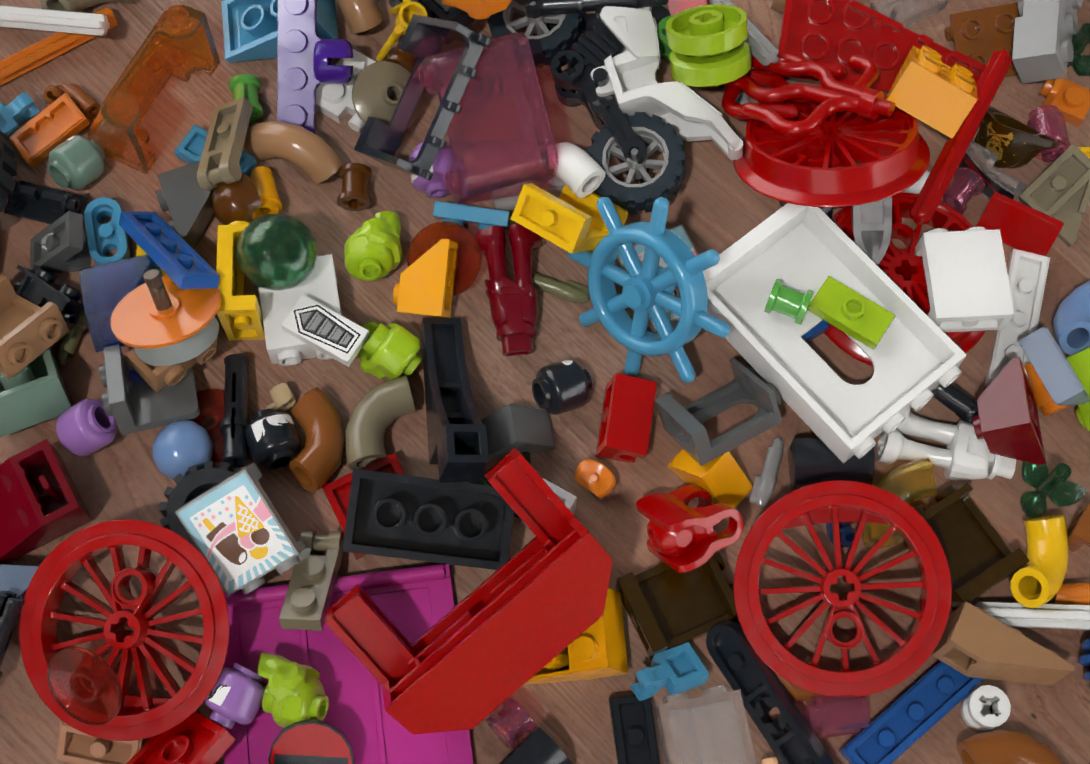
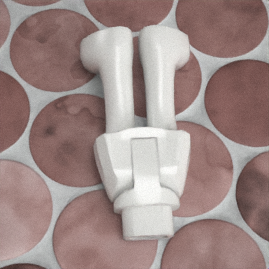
M911 409L903 414L906 418L905 421L889 435L883 431L878 440L876 450L878 462L891 464L901 459L933 464L944 468V477L947 479L979 480L988 478L992 480L995 475L1011 479L1015 472L1016 459L990 453L985 440L977 439L973 424L962 420L957 425L935 422L914 415ZM902 434L947 444L946 449L906 439Z

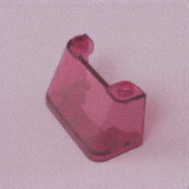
M522 32L491 38L490 47L483 48L474 68L478 71L476 79L470 78L459 102V105L463 107L461 113L454 114L448 127L447 133L454 161L450 166V171L445 173V185L448 193L453 195L455 204H466L517 195L521 193L523 185L529 183L542 188L557 173V149L527 37ZM465 46L427 56L418 68L420 85L423 88L426 87L430 94H438L440 103Z

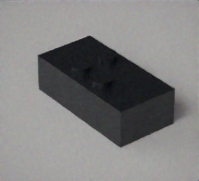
M353 469L342 551L498 570L509 558L514 510L493 486L463 482H439V479Z

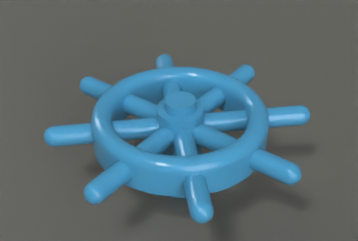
M601 197L598 199L596 206L609 234L597 244L593 253L589 251L574 254L567 252L571 260L588 268V289L593 308L583 312L579 316V322L582 326L588 327L600 321L608 333L628 349L624 368L628 376L634 377L639 373L642 355L661 356L669 354L681 380L690 383L695 379L696 373L683 346L692 341L701 328L720 338H724L730 333V326L726 322L707 313L708 295L702 271L715 266L719 262V253L715 250H708L695 257L689 247L677 235L665 228L669 202L664 197H659L654 201L650 222H635L623 226L612 201L608 197ZM632 243L646 247L643 265ZM618 253L628 271L615 265ZM660 257L668 265L667 267L659 266ZM614 282L623 286L622 293L619 295L616 293ZM677 287L679 288L681 299L673 295L674 289ZM630 307L635 310L633 320L624 309ZM665 309L680 316L675 330ZM649 316L659 334L647 331Z

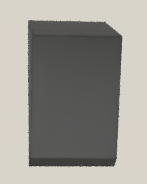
M508 405L481 419L482 424H486L489 461L502 459L514 448L522 455L555 450L549 414L545 410Z

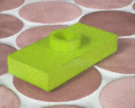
M831 276L827 277L807 308L809 312L873 350L896 317L895 314Z

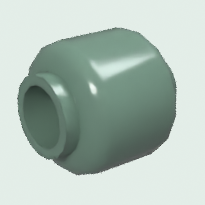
M74 135L49 152L47 170L58 186L78 191L104 173L105 165L103 158L105 154L102 147L95 140H88L83 136Z

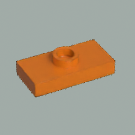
M64 93L11 134L8 139L27 164L34 168L49 156V152L78 134L91 123L67 93Z

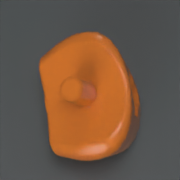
M592 459L583 460L576 469L575 481L598 498L607 496L615 487L616 480L613 473L598 461Z

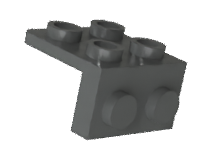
M119 344L103 348L105 364L99 365V372L103 386L108 390V392L102 393L103 407L107 416L114 415L121 435L169 425L174 421L194 419L200 414L193 366L187 370L185 377L178 384L172 387L167 385L156 393L134 370L129 371Z

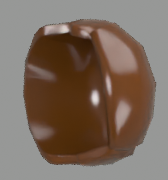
M242 173L239 181L230 184L225 182L218 183V187L212 193V204L216 218L222 225H229L234 221H246L250 224L260 223V219H254L252 215L260 207L261 199L249 176Z

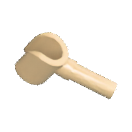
M287 383L278 384L269 391L273 403L265 409H274L275 412L292 410L296 404V398Z

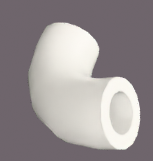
M570 142L555 143L549 146L543 155V173L547 182L555 187L565 184L578 198L586 197L594 192L605 178L606 172L583 149Z

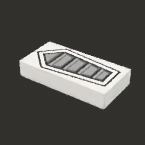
M302 294L281 324L285 332L348 367L370 336L367 329Z

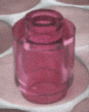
M1054 105L1040 106L1030 112L1027 126L1060 142L1056 148L1043 150L1035 158L1042 159L1045 162H1054L1071 146L1064 115Z
M812 696L810 705L805 706L804 709L805 720L812 731H815L819 739L859 733L861 728H867L870 724L869 709L865 696Z

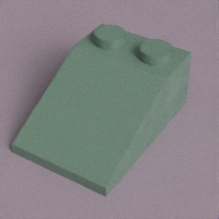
M52 346L11 379L0 374V438L20 432L25 428L44 421L56 419L62 412L72 407Z

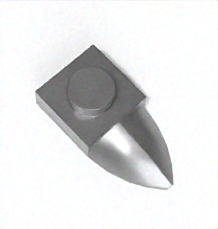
M892 196L871 203L851 206V232L854 234L855 244L876 265L881 262L886 254L891 239Z

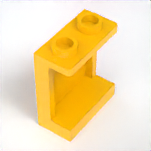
M532 183L524 184L511 216V220L571 254L594 250L597 244L609 234L596 206L601 196L592 192L586 197L578 198L565 184L559 198ZM613 203L624 226L628 217V211Z
M234 221L229 225H218L216 272L220 275L218 289L221 295V304L217 316L229 341L265 340L262 311L256 295H245V270L248 264L268 263V255L257 224H250L246 221Z

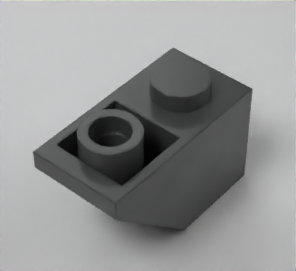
M200 161L158 174L157 177L162 189L155 191L162 211L169 210L173 219L166 223L194 250L215 215L212 204V191H204L197 181Z

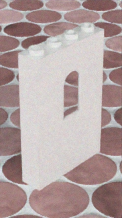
M787 203L719 254L720 260L715 266L702 271L708 295L707 313L726 322L730 326V333L725 339L768 384L770 383L776 388L780 397L843 464L854 454L858 459L867 454L877 443L874 440L876 436L882 431L887 435L891 434L905 421L904 413L910 408H913L915 411L920 410L933 398L932 390L940 384L944 388L948 387L962 373L959 366L966 357V354L819 207ZM831 276L896 315L874 350L846 334L869 357L873 364L874 373L868 382L861 385H852L843 381L801 338L823 319L806 310L800 325L795 323L794 318L779 312H764L776 279L781 280L782 285L803 293L807 290L812 291L811 302L827 277Z

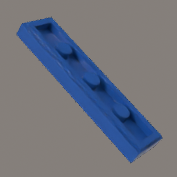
M121 212L119 225L180 289L218 288L220 275L156 212Z
M940 661L839 752L849 764H892L985 679L967 677Z

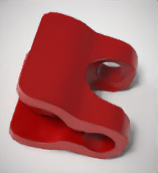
M687 485L670 493L649 494L636 502L637 511L649 519L647 524L649 539L646 543L648 550L679 573L689 572L700 567L716 551L736 542L743 532L744 523L741 513L724 503L713 504L710 493L697 485ZM694 497H698V505L696 508H691L687 506L690 500H692ZM725 517H729L727 528L722 532L715 533L713 526L719 524Z

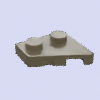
M1074 144L1057 158L1017 198L1022 204L1062 221L1064 225L1058 237L1068 247L1077 239L1083 215L1086 213L1090 201V159Z

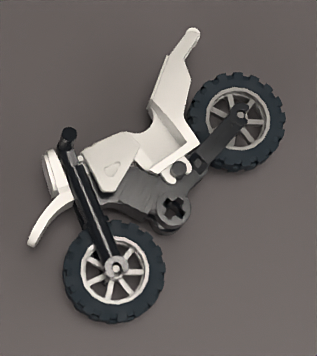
M512 0L506 10L490 15L487 18L495 45H498L501 54L505 57L509 55L514 63L521 64V62H524L530 67H537V63H544L545 66L550 65L559 101L569 107H576L581 104L585 106L594 125L600 130V132L596 131L592 136V145L588 146L586 152L606 172L603 182L595 190L598 195L608 197L612 203L627 210L628 214H638V211L645 210V213L652 212L653 203L659 197H664L670 202V197L673 193L677 195L680 191L681 181L686 176V156L682 140L686 142L712 140L730 160H738L742 157L743 141L723 119L721 112L684 83H679L678 81L657 83L655 79L656 71L659 69V64H661L657 26L663 18L670 16L669 10L663 6L669 0ZM596 11V13L586 14V12ZM514 12L525 16L510 22ZM528 26L525 35L515 31L519 28ZM566 64L570 67L563 71L561 69ZM658 149L662 153L664 160H650L647 158ZM612 156H616L620 164L609 167ZM649 169H661V171L653 179H651ZM623 172L627 174L625 182L619 181L614 177V175ZM634 179L640 180V184L632 183Z

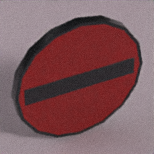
M316 719L295 722L282 729L272 743L268 758L269 764H354L355 762L353 747L344 732L331 723Z

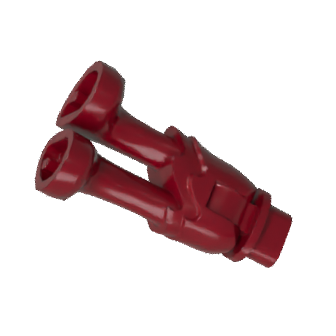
M514 224L509 227V241L515 282L507 278L504 228L502 226H491L473 233L472 245L474 250L478 254L485 255L487 260L489 279L484 281L487 288L485 293L489 299L492 321L497 330L496 338L502 343L503 356L533 353L532 339L536 336L535 327L538 320L537 290L533 284L531 257L532 251L541 246L543 237L520 224Z

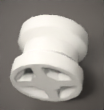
M985 685L972 691L963 699L960 711L962 719L967 726L973 730L985 732L1006 722L1010 715L1011 705L1004 691L995 686Z

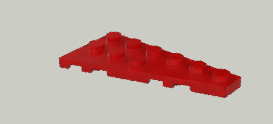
M785 0L778 53L788 52L797 54L810 61L842 64L846 67L847 72L843 78H835L840 83L853 86L864 73L852 69L848 65L850 56L854 54L873 59L879 67V76L870 88L888 94L913 46L921 49L923 45L932 48L942 55L940 60L951 68L955 63L965 67L974 74L972 78L976 81V84L986 65L956 50L953 52L933 42L934 39L924 34L919 35L903 27V24L855 0ZM780 75L785 80L820 84L819 80L812 76Z

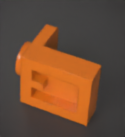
M1064 78L1045 80L1039 93L1045 96L1039 110L1080 127L1090 107V90Z

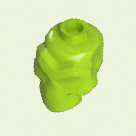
M383 211L376 213L375 218L365 221L362 227L349 236L344 246V263L351 276L361 281L372 282L382 279L391 270L397 268L402 260L403 253L400 241L402 232L401 219L396 212Z
M370 322L361 326L367 329L370 334L356 356L361 359L359 366L364 373H369L379 379L385 377L389 379L397 378L402 373L409 377L422 360V357L417 354L421 343L416 336L395 323L385 326L382 323L378 325L375 322Z
M263 652L258 664V675L269 679L262 698L263 711L272 714L275 723L282 728L303 720L316 719L322 721L328 711L329 698L325 696L324 686L320 682V673L311 666L292 662L280 655Z

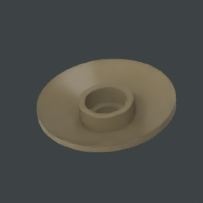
M380 61L368 65L358 74L352 88V101L354 109L363 123H366L368 116L389 125L411 75L407 69L393 62ZM388 89H392L395 92L396 100H391L388 97ZM422 97L418 101L407 128L418 118Z

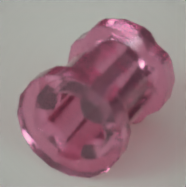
M964 167L959 168L941 202L963 215L967 210L968 202L974 196L980 195L983 192L985 183L975 171Z

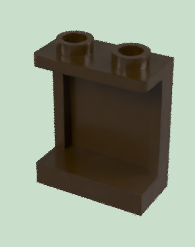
M969 483L959 489L954 484L947 487L934 497L937 503L927 510L923 505L915 508L936 534L946 555L951 576V608L953 611L965 601L968 603L972 602L1029 562V559L1020 548L1014 552L1008 549L969 497V494L973 491ZM897 533V535L900 537V539L903 541L905 546L910 551V547L908 546L906 541L899 533Z
M718 551L706 563L689 572L679 573L666 563H662L635 576L633 572L617 578L615 589L621 593V601L650 660L653 659L654 654L687 642H692L707 635L709 630L725 621L735 622L738 620L734 600V584L729 585L722 572L725 570V565Z

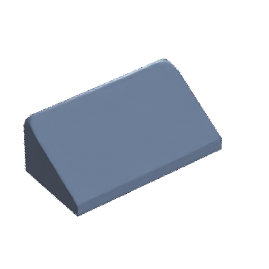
M1043 326L1020 340L1021 347L1054 403L1057 405L1085 404L1090 401L1088 393L1048 328Z

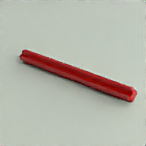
M1007 50L994 51L976 84L978 100L952 139L948 137L909 212V217L914 220L915 224H929L1013 62Z

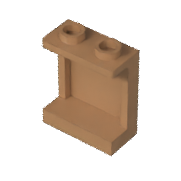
M0 274V374L11 379L70 330L56 304L48 302L43 307H39L16 294L8 277Z

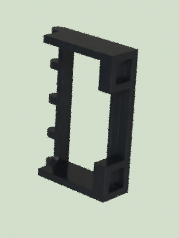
M413 14L399 49L417 58L415 66L389 125L368 116L354 150L384 165L431 181L433 173L429 170L439 148L445 149L447 142L443 140L454 114L461 113L463 107L459 105V102L470 78L476 79L478 71L474 68L483 48L490 47L492 39L475 33L457 22ZM451 39L465 42L464 51L417 157L410 162L395 157V153L445 40Z

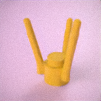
M403 0L402 3L389 10L391 15L397 14L395 19L396 27L377 55L376 60L378 62L385 58L398 38L405 34L413 14L427 17L426 9L420 3Z

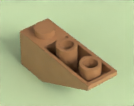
M967 601L949 615L944 633L932 653V656L967 677L1049 686L1054 685L1073 672L1075 667L1062 659L1056 652L1042 647L1025 637L1021 631L1005 625L990 616L984 609L973 606Z

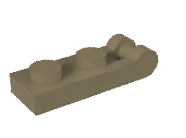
M245 97L214 107L197 171V181L204 191L217 188L218 183L221 182L230 184L241 179L242 173L239 162L253 108Z
M303 530L300 539H302L305 547L298 554L300 561L294 566L279 620L282 629L323 631L325 611L329 609L344 553L342 551L344 532L330 531L329 535L317 534L316 530ZM317 550L327 551L326 556L315 554Z

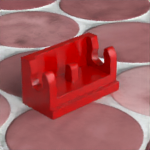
M615 373L605 388L595 457L635 463L636 457L645 458L647 456L657 382Z

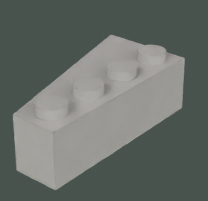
M1017 0L1020 17L1015 18L1012 61L1022 84L1066 78L1068 62H1072L1074 57L1072 37L1078 33L1077 8L1082 7L1083 0Z

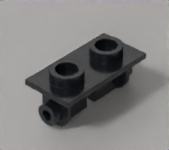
M14 179L15 187L13 193L7 196L8 204L4 209V213L51 225L68 211L82 214L88 198Z
M21 265L16 267L25 273L24 278L15 284L16 294L39 307H43L47 300L48 302H53L58 306L68 327H73L77 323L79 318L78 312L81 308L89 311L93 310V307L81 300L82 292L63 282L61 286L56 284L57 276L38 265H36L34 270Z

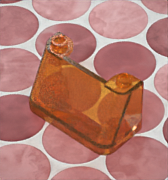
M174 5L161 15L103 101L89 126V140L98 143L102 147L105 156L146 175L156 162V158L146 147L150 140L147 131L138 128L156 98L171 76L188 82L191 77L190 74L196 71L205 70V73L212 76L220 64L219 55L205 13L186 5Z

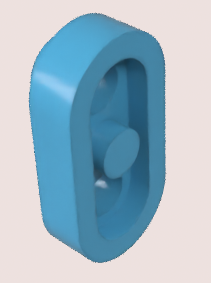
M107 197L97 198L87 205L84 211V222L92 259L101 269L112 271L123 267L128 262L131 251L128 234L119 225L120 214L123 211L115 200ZM112 218L109 223L101 224L103 219ZM117 250L114 256L106 257L109 251Z

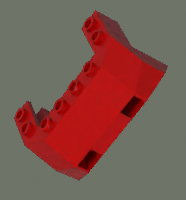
M516 448L489 469L484 476L536 537L419 639L411 644L358 584L325 611L326 625L382 685L385 711L413 735L475 728L604 614L613 559Z

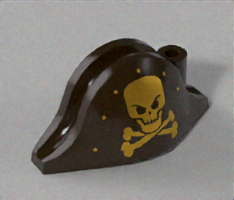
M992 106L989 107L974 139V142L979 144L982 156L989 164L998 168L1014 169L1028 164L1041 151L1056 148L1060 143Z

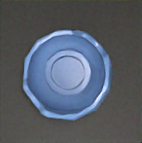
M174 421L158 433L152 446V457L156 466L162 474L172 480L179 473L183 477L189 475L188 467L196 464L200 470L205 468L204 462L212 461L213 442L207 430L193 421Z

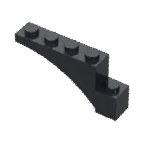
M423 317L421 337L429 464H438L439 482H480L489 464L486 424H482L478 416L471 393L465 362L461 318Z

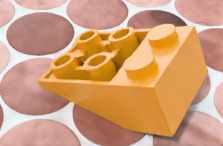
M923 45L921 49L913 46L886 100L894 102L895 106L952 139L978 100L976 81L972 78L974 74L957 63L952 68L944 64L940 60L942 55L928 46Z
M608 588L603 616L524 685L593 680L629 674L621 593Z

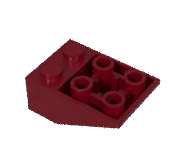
M47 439L9 457L0 464V564L5 565L91 521L89 513L60 454Z

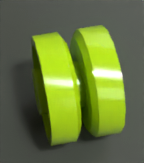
M725 4L701 5L683 10L673 15L666 22L667 44L672 50L670 53L671 75L675 81L682 82L686 86H718L737 80L751 69L750 44L746 41L748 38L747 13L742 8Z

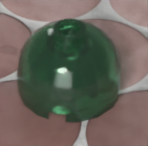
M283 213L265 214L255 218L248 227L242 230L236 246L237 261L241 271L246 273L255 286L270 291L292 289L307 280L315 268L318 256L316 239L310 228L300 219Z

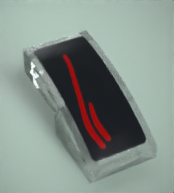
M972 141L958 167L959 171L987 199L990 200L994 192H998L1017 201L1026 184L994 168L993 166L999 155Z

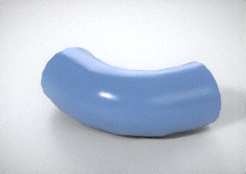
M1090 280L1077 287L1060 303L1052 322L1056 342L1069 355H1074L1090 348Z

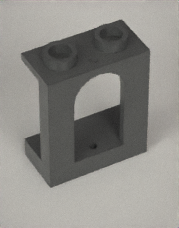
M735 358L729 360L735 380L695 402L683 407L669 393L655 399L664 430L701 466L782 422L778 407L781 404V398L776 388L770 383L765 384L759 379L753 368H746ZM739 404H752L758 407V412L752 419L709 441L706 428L701 423Z

